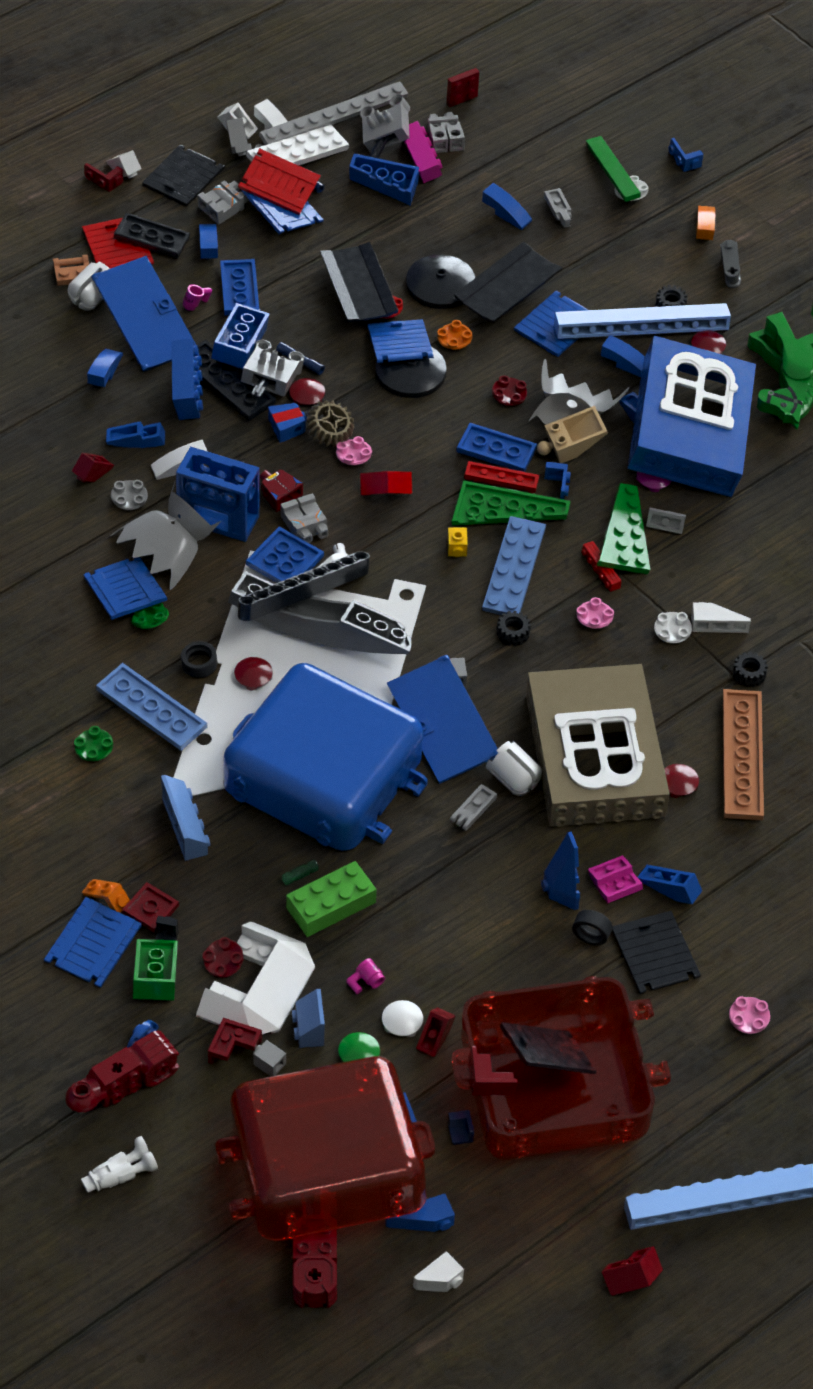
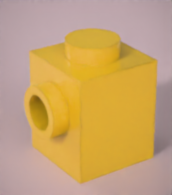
M448 528V556H467V528Z

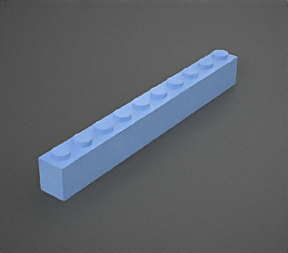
M726 303L555 312L554 328L558 339L698 332L704 330L718 331L729 330L731 315Z
M798 1164L786 1169L776 1168L769 1172L758 1171L752 1175H736L724 1180L715 1179L707 1183L696 1182L690 1186H674L662 1191L653 1190L645 1194H631L626 1197L624 1204L630 1230L813 1197V1164Z

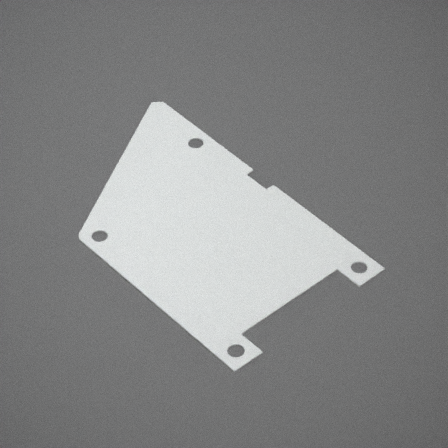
M250 550V553H249L248 558H249L255 551H251V550ZM245 564L243 573L246 571L264 580H267L273 584H276V582H274L273 580L267 578L266 576L260 574L259 572L253 570ZM394 579L388 600L335 589L327 590L312 597L342 602H352V600H355L396 619L405 627L406 634L412 637L426 585ZM403 590H411L414 593V597L411 600H403L399 594ZM232 605L216 650L218 664L222 665L215 685L205 684L195 715L207 722L208 728L201 734L210 735L212 741L207 745H200L195 738L182 751L173 778L184 781L186 787L191 789L192 796L225 789L223 784V756L226 748L233 740V731L246 715L256 712L294 665L299 663L314 665L392 705L394 697L387 682L400 677L406 654L360 652L311 642L275 630L254 620L242 621L238 618V607ZM248 657H259L271 665L273 670L272 680L264 686L257 687L256 690L251 691L236 680L234 671L236 665L241 660Z

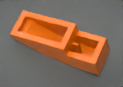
M698 206L696 239L713 240L715 207Z

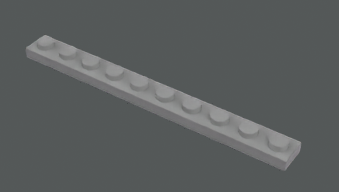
M399 81L260 132L259 137L265 145L358 116L360 111L366 106H372L374 109L388 105L390 104V99L396 94H401L404 98H407L408 92Z

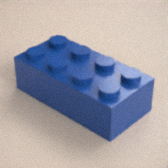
M236 303L214 342L211 359L243 369L255 350L256 342L261 340L266 332L269 313Z
M193 338L171 341L172 400L179 420L200 418V411L203 410L200 396L203 395L202 385H200L202 371L199 370V366H202V358L199 355L198 345L194 344Z

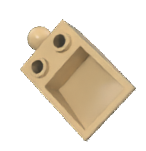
M592 406L545 425L549 442H539L537 451L541 455H547L553 449L559 463H564L580 456L608 434L596 407Z

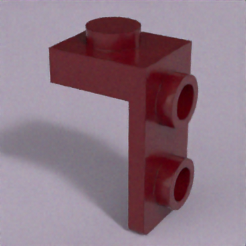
M84 164L85 177L108 192L123 182V169L119 166L106 175L90 164Z

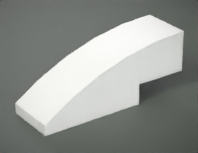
M268 99L254 106V116L265 125V130L288 122Z
M203 440L179 447L152 463L151 469L156 480L176 475V471L190 446L207 451Z

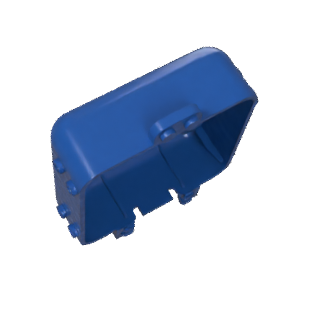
M299 663L289 669L256 712L246 715L233 731V740L226 748L223 756V784L226 791L237 801L246 802L315 838L323 846H330L337 850H350L356 847L365 835L384 844L392 833V829L379 821L376 822L377 815L383 813L397 794L398 787L405 791L411 789L413 795L419 797L428 784L427 778L415 770L422 757L423 728L420 721L413 715L314 665Z

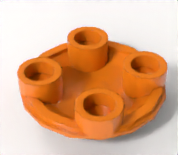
M453 320L450 324L443 326L437 331L438 341L448 349L464 348L472 340L471 330L459 320Z

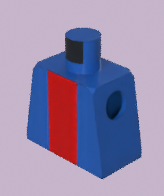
M296 403L268 407V420L280 443L305 432V422L310 410L301 412Z

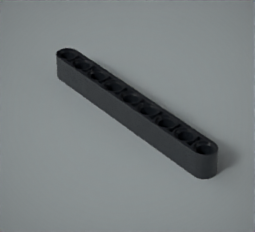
M355 552L242 596L238 599V618L242 621H251L365 576L369 573L370 556L366 552Z

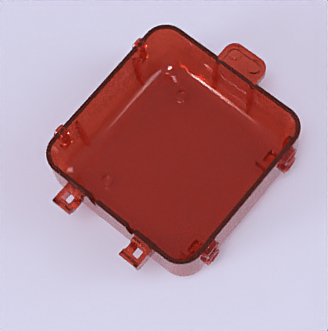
M590 976L580 981L502 992L486 991L481 995L471 997L463 1007L461 1025L463 1048L454 1051L451 1059L456 1084L462 1089H471L468 1064L471 1046H476L477 1054H490L492 1072L513 1073L514 1079L518 1081L514 1095H474L488 1151L496 1158L510 1160L631 1142L645 1136L651 1125L655 1104L652 1087L663 1086L671 1081L667 1061H661L659 1065H653V1062L643 1063L644 1055L637 1029L634 1027V1019L644 1020L654 1017L651 1000L629 1001L626 989L619 981L609 977L597 978L595 976ZM501 1022L570 1031L573 1036L572 1038L576 1040L597 1073L588 1074L525 1066L508 1038L502 1032ZM656 1072H662V1075H656Z
M371 1056L246 1081L234 1089L230 1098L234 1136L221 1138L215 1143L219 1164H224L225 1160L229 1157L233 1158V1161L241 1160L249 1192V1200L247 1198H240L229 1203L232 1220L254 1216L258 1232L266 1239L279 1241L391 1217H399L414 1213L424 1206L427 1193L423 1159L430 1158L435 1154V1142L430 1126L426 1122L411 1121L396 1068L388 1059L381 1056Z

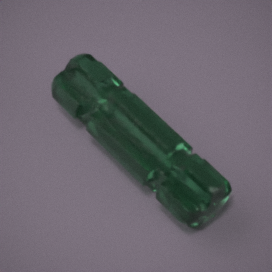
M311 860L307 862L308 865L303 864L291 870V873L286 872L282 874L284 884L289 885L293 883V880L297 881L310 875L309 872L314 873L318 871L319 865L316 860Z

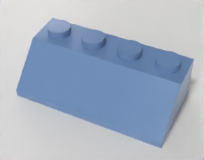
M162 775V800L185 861L208 855L210 840L208 835L203 833L204 824L202 819L197 817L199 815L197 805L191 801L193 799L191 789L187 788L182 780Z

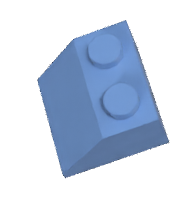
M316 989L296 1001V1009L292 1010L293 1023L297 1022V1028H294V1039L299 1040V1048L324 1046L325 1022L321 989Z

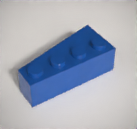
M353 154L349 166V179L411 206L419 181V167Z

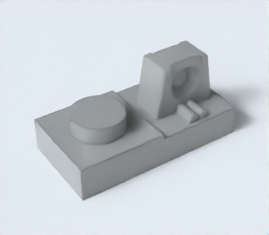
M650 508L646 527L682 534L686 515Z

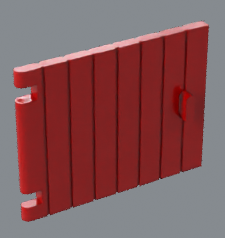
M259 148L257 154L261 157L255 155L242 178L247 183L240 182L238 188L300 215L321 175Z
M123 218L82 226L96 264L101 262L111 269L147 256L150 263L154 264L149 249L114 238V233Z

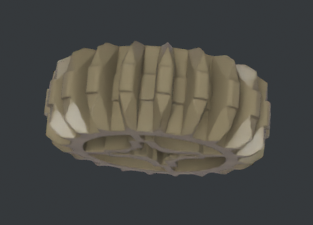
M327 400L323 403L320 401L317 405L312 406L308 412L306 429L310 430L309 435H314V440H320V444L324 442L326 447L330 444L335 447L339 442L348 441L349 437H351L354 429V418L350 417L351 412H346L347 407H341V402L336 405L334 400L331 403ZM324 415L322 419H318V416ZM342 428V431H336L337 429Z

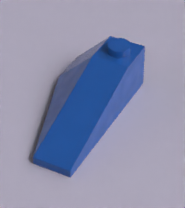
M568 832L544 871V879L541 880L543 891H547L549 899L577 910L579 909L580 892L579 890L576 891V884L579 883L576 868L579 867L578 846L572 832Z

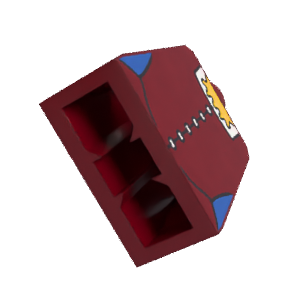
M265 470L261 473V493L276 512L281 510L280 504L294 499L297 500L303 496V483L287 472L278 470L271 474Z

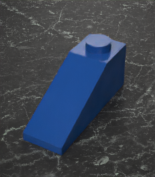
M646 865L637 877L643 884L677 902L693 904L702 892L695 873Z
M445 1193L385 1213V1226L388 1228L431 1232L444 1231L453 1226L455 1220L454 1211Z

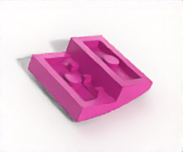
M623 855L588 869L593 883L607 903L643 890L642 882L633 873L632 865Z

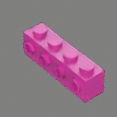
M416 121L409 124L410 138L404 140V143L415 166L419 167V175L423 183L442 176L440 169L443 167L440 159H436L438 156L435 149L431 148L430 138L425 137L427 133L424 126L420 127L419 122Z

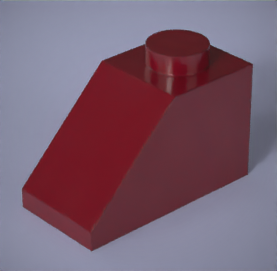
M82 452L72 472L77 475L76 478L84 483L86 481L95 482L113 469L114 465L103 456Z
M438 1007L431 1010L416 1049L435 1057L449 1035L456 1015Z

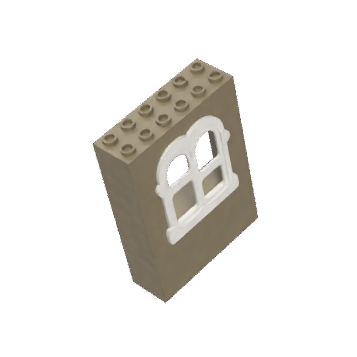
M642 664L528 672L526 700L538 765L542 769L541 782L549 826L562 827L564 825L599 824L612 821L621 822L624 820L666 817L670 794ZM626 731L628 746L605 747L602 733ZM573 735H595V740L590 742L574 743L571 740ZM596 749L601 765L600 772L592 777L579 773L575 762V750ZM629 754L633 763L631 771L625 774H617L610 769L608 756Z

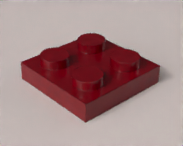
M477 68L448 78L446 104L449 107L478 97L479 71Z
M146 882L122 909V913L142 923L143 927L156 933L157 917H170L179 907V901Z

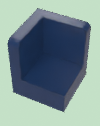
M464 1110L448 1113L447 1124L452 1144L458 1145L473 1142L474 1128L470 1111Z

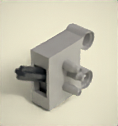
M396 94L390 99L389 103L392 108L379 112V110H374L372 106H366L360 111L363 126V143L371 153L369 157L379 158L384 148L410 138L408 117L410 106L401 94Z

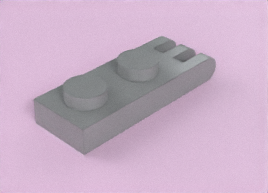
M481 784L450 817V821L454 823L457 820L456 825L459 827L465 822L462 829L467 831L496 800L497 793Z

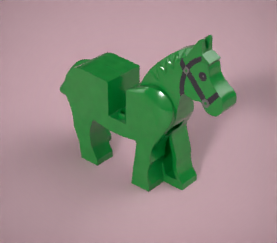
M812 304V310H811V315H812V317H813V304ZM783 312L767 316L765 329L749 334L747 346L750 350L758 353L767 364L778 372L779 385L782 388L777 391L770 389L761 390L758 394L757 409L764 413L776 415L783 420V423H791L795 429H798L800 419L805 417L813 406V333L796 339Z

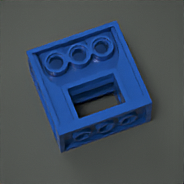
M190 446L176 471L177 495L187 502L210 525L221 521L212 532L246 542L260 516L259 467Z

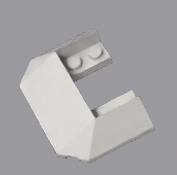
M250 921L242 925V935L237 943L243 951L244 959L261 965L263 968L248 994L214 981L210 989L205 988L196 1017L218 1026L224 1017L261 1029L262 1034L268 1032L272 1034L281 1030L312 975L315 965L305 943Z

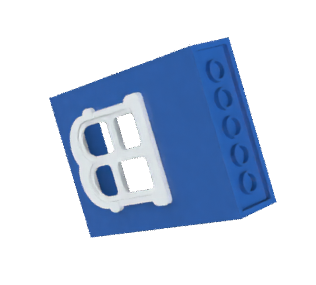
M654 336L643 361L627 469L732 497L743 475L756 364ZM677 371L698 376V380L694 382L677 376ZM705 379L726 384L725 396L706 392L704 390ZM675 384L696 390L694 409L673 404ZM702 399L723 404L722 417L703 413L701 411Z

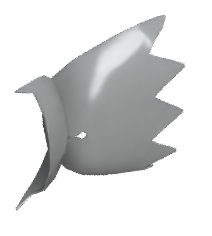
M544 359L541 383L546 399L537 407L529 421L537 415L547 425L592 406H595L599 415L614 406L626 394L629 387L615 400H613L609 389L592 396L586 382L568 388L562 373L549 378L547 361Z
M172 491L168 503L169 514L158 510L150 511L113 533L115 534L123 529L116 541L117 544L136 539L133 558L154 554L150 574L171 569L170 590L180 581L198 550L197 541L207 537L221 522L210 525L187 502Z

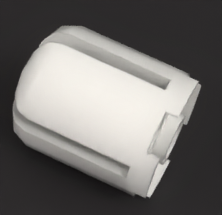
M91 262L70 282L67 291L71 301L76 306L79 304V308L82 310H92L97 307L104 299L91 276L110 268L101 262L97 264Z
M509 741L504 743L496 750L498 754L492 762L488 760L486 764V769L516 796L529 793L530 789L532 790L537 786L542 776L541 766L514 741L512 744Z

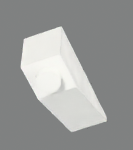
M693 602L691 612L692 632H749L750 618L713 603Z

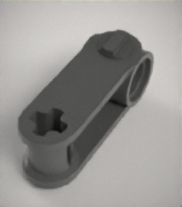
M725 240L720 244L725 283L729 288H736L741 284L738 244L733 240Z

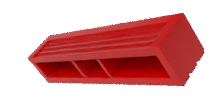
M594 541L583 544V556L587 558L588 563L597 572L605 587L610 592L620 589L621 579L614 569L596 566L600 557V550Z

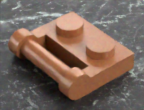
M88 255L60 260L54 258L53 265L57 286L69 285L89 265ZM83 264L81 266L60 268L61 266Z

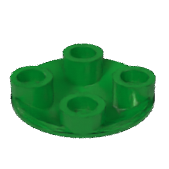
M161 602L135 611L132 623L134 626L142 629L157 627L167 620L169 616L168 609Z
M92 726L74 740L75 751L80 758L86 761H99L111 753L113 739L108 732L100 729L98 726Z
M356 1032L342 1039L338 1052L345 1067L361 1069L373 1067L376 1064L380 1054V1047L377 1040L371 1035Z

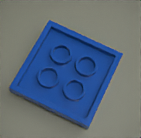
M279 526L246 560V566L278 583L311 570L324 557V551Z

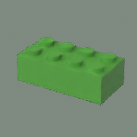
M354 861L287 894L286 908L305 935L309 937L376 903L377 889L358 863Z

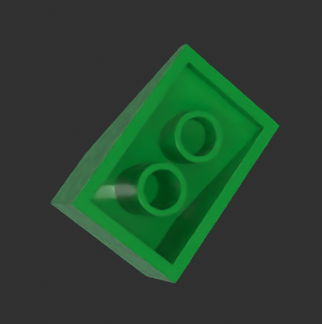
M137 939L133 999L174 1000L178 941Z

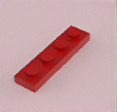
M468 461L464 479L535 493L539 482V475Z

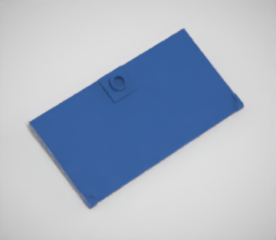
M147 256L91 276L143 372L172 361L171 341L192 339L176 306Z
M448 655L439 657L431 663L387 682L399 708L420 721L423 728L422 752L439 784L484 764L488 760H494L498 754L496 751L498 748Z

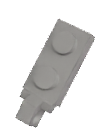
M561 189L544 191V198L556 220H560L564 228L570 227L571 208Z

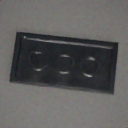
M126 213L114 233V238L178 259L190 238V233Z

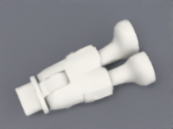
M139 1136L135 1139V1148L131 1153L125 1155L124 1152H120L92 1171H89L88 1176L81 1178L86 1191L89 1193L95 1189L100 1191L104 1188H111L118 1185V1183L121 1184L134 1179L136 1173L157 1170L156 1160L153 1154L148 1151L143 1137Z

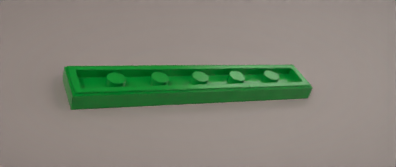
M602 136L586 140L587 147L623 200L627 202L640 198L641 192Z

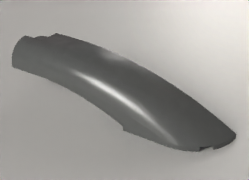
M245 571L232 589L228 603L238 607V599L240 597L273 585V583ZM309 597L254 619L256 622L283 633L341 649L381 654H409L411 649V637L406 634L405 627L400 622L355 600H352V602H342Z

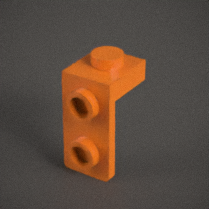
M93 879L82 891L84 896L104 899L110 909L119 913L122 912V909L130 901L120 883Z

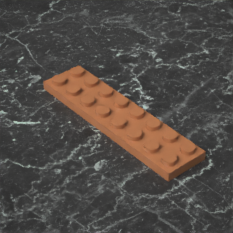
M723 689L724 818L763 820L762 691Z

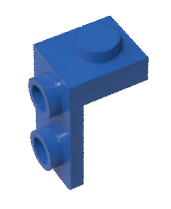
M675 138L670 139L669 153L673 155L677 165L681 167L683 172L702 167L703 153L701 150L685 154Z
M546 462L544 479L562 481L560 499L564 500V496H568L569 486L566 483H570L571 472H567L568 464Z

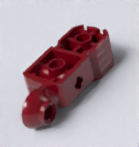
M153 1031L136 1041L131 1047L123 1048L92 1067L86 1078L73 1083L68 1088L65 1094V1102L70 1109L76 1112L90 1111L97 1106L98 1102H101L105 1107L117 1104L126 1095L138 1091L142 1086V1082L147 1087H154L173 1076L180 1067L177 1064L179 1052L174 1049V1046L162 1031Z
M320 1186V1194H315V1213L300 1215L293 1219V1299L301 1308L304 1307V1304H308V1307L319 1308L323 1307L325 1303L330 1308L337 1301V1218L332 1216V1214H337L336 1194H332L322 1186Z

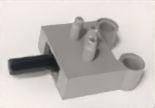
M258 340L255 350L243 368L241 382L255 386L251 392L253 400L260 399L265 390L284 397L295 377L302 371L304 355L293 351L289 353V357L286 359L283 356H278L276 350H273L272 354L270 353L271 343L269 341Z

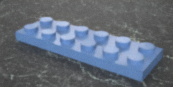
M510 516L482 611L499 615L507 614L508 611H511V613L517 611L518 614L521 612L546 524Z
M124 663L120 664L96 685L98 692L181 751L208 728L207 722Z

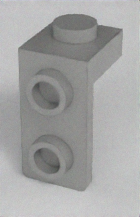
M243 118L227 120L226 125L232 154L238 153V156L247 155V151L252 150L251 143H247Z

